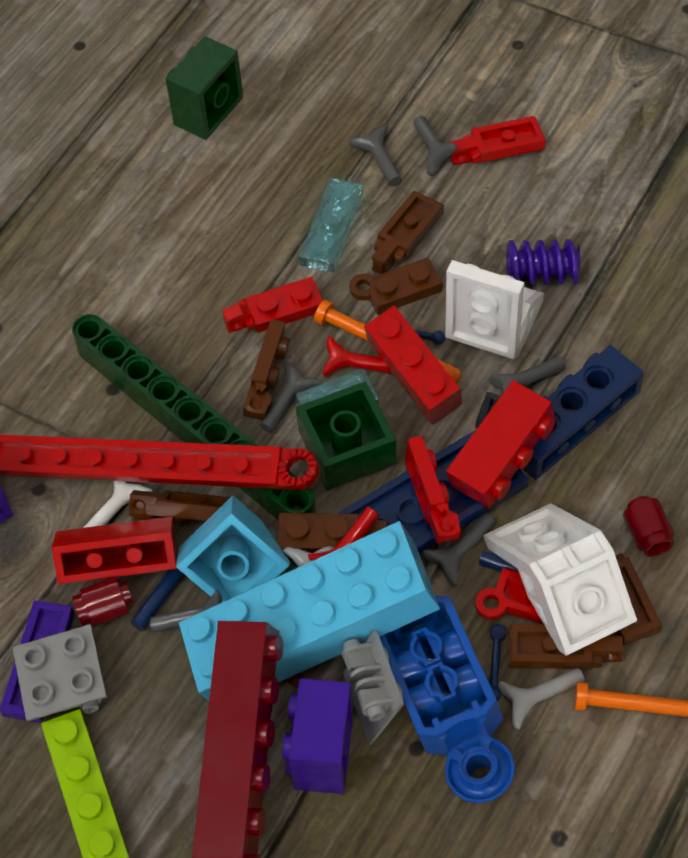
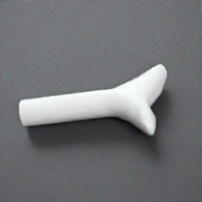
M113 481L114 492L112 497L83 528L107 525L121 508L129 503L130 494L133 490L153 492L152 489L140 484L127 483L126 481Z

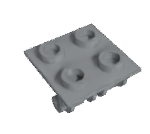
M91 624L12 647L26 721L74 707L82 708L83 713L86 714L94 713L99 710L98 704L101 702V699L107 698Z
M377 630L371 633L365 643L360 644L358 639L346 641L343 644L344 650L342 651V657L347 666L343 674L346 682L351 683L352 700L368 745L374 743L404 705L402 689L395 681L389 664L388 651L382 645Z

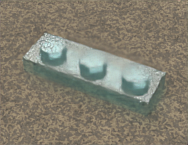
M329 178L299 257L301 266L334 272L363 194L362 184Z

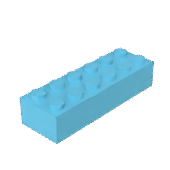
M398 521L179 622L198 693L209 702L218 621L267 622L279 630V635H281L283 640V654L281 660L276 662L275 678L280 682L342 654L344 650L343 644L348 640L358 639L360 644L365 643L373 631L377 630L380 637L438 611L440 607L415 542L401 522Z

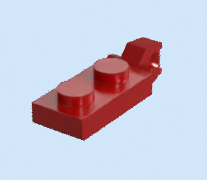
M531 116L472 128L471 133L463 136V139L449 142L457 145L456 150L449 157L453 165L469 163L470 161L472 163H481L544 150L546 140L536 117Z
M311 276L246 297L238 301L237 304L222 310L223 320L229 333L244 328L248 330L256 329L257 333L268 329L271 319L288 324L315 315L323 299Z
M422 436L410 438L407 443L404 462L425 522L430 524L436 544L457 540L461 533L458 514L448 510L449 495L445 483H439L436 476L437 462L432 449L427 450Z

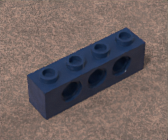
M612 345L608 346L600 354H592L581 370L575 375H567L560 382L557 390L548 397L542 396L552 402L555 425L549 436L545 439L540 438L534 446L533 456L523 470L535 480L540 478L640 393L644 371ZM567 408H572V409H575L576 411H568V410H566V409H567Z

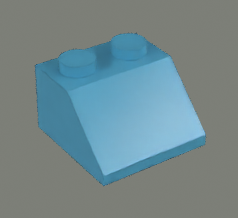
M233 495L179 547L176 567L210 597L216 589L219 590L222 595V602L277 578L290 565V561L262 520Z

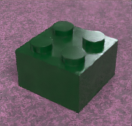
M206 36L196 46L189 49L186 57L176 68H172L165 79L174 125L205 140L208 139L243 98L238 51Z
M366 381L296 406L298 431L307 450L314 455L319 463V475L326 490L397 464L396 439Z

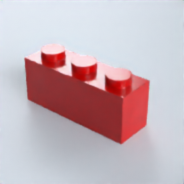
M395 305L364 326L370 346L432 425L462 405L461 389Z
M512 380L446 470L451 486L488 509L496 499L500 501L507 494L511 486L510 479L518 468L522 470L530 462L533 456V448L539 439L547 438L553 430L555 416L552 402Z
M173 517L56 531L52 544V553L58 584L177 569L178 550Z

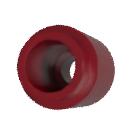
M640 496L630 501L627 505L628 508L623 513V517L637 548L643 551L647 557L659 556L669 551L674 546L672 539L674 531L660 501L648 496Z
M116 577L80 589V594L72 596L82 626L92 623L93 627L127 615L129 614L127 606L134 604L126 581L118 584Z

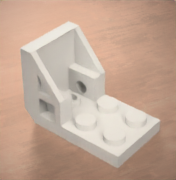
M452 260L446 271L445 338L516 359L523 348L543 303L544 293L524 287V282L516 280L509 275H499L480 269L473 264H464Z
M548 504L483 535L487 548L518 568L529 600L557 648L564 655L567 656L637 621L614 550L600 529L553 504Z

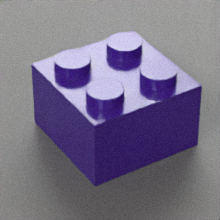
M300 678L298 693H291L289 698L288 718L292 719L291 733H285L282 757L286 759L285 773L292 775L294 790L344 794L353 725L351 683Z

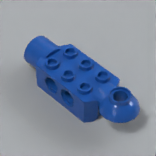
M435 595L440 610L382 635L380 640L388 651L389 664L395 681L402 689L404 703L426 753L448 755L444 771L447 784L453 793L468 802L481 804L493 801L505 793L513 780L515 770L510 751L503 743L491 737L503 721L497 699L450 597ZM487 767L491 769L484 778L476 779L471 777L478 768Z

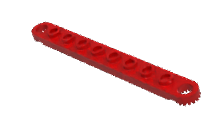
M0 435V475L303 490L312 486L320 473L319 463L314 455L303 448L291 449L274 446ZM299 460L307 461L309 467L306 475H302V478L298 477V479L292 478L289 474L292 464Z

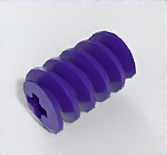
M552 239L548 250H546L543 240H537L533 250L528 240L522 241L519 250H517L513 240L508 241L506 246V275H513L514 279L522 281L524 275H527L531 285H535L538 275H542L545 285H549L552 275H556L559 284L563 285L567 274H570L573 283L578 284L580 278V247L578 244L575 249L571 239L565 240L562 249H560L558 241Z

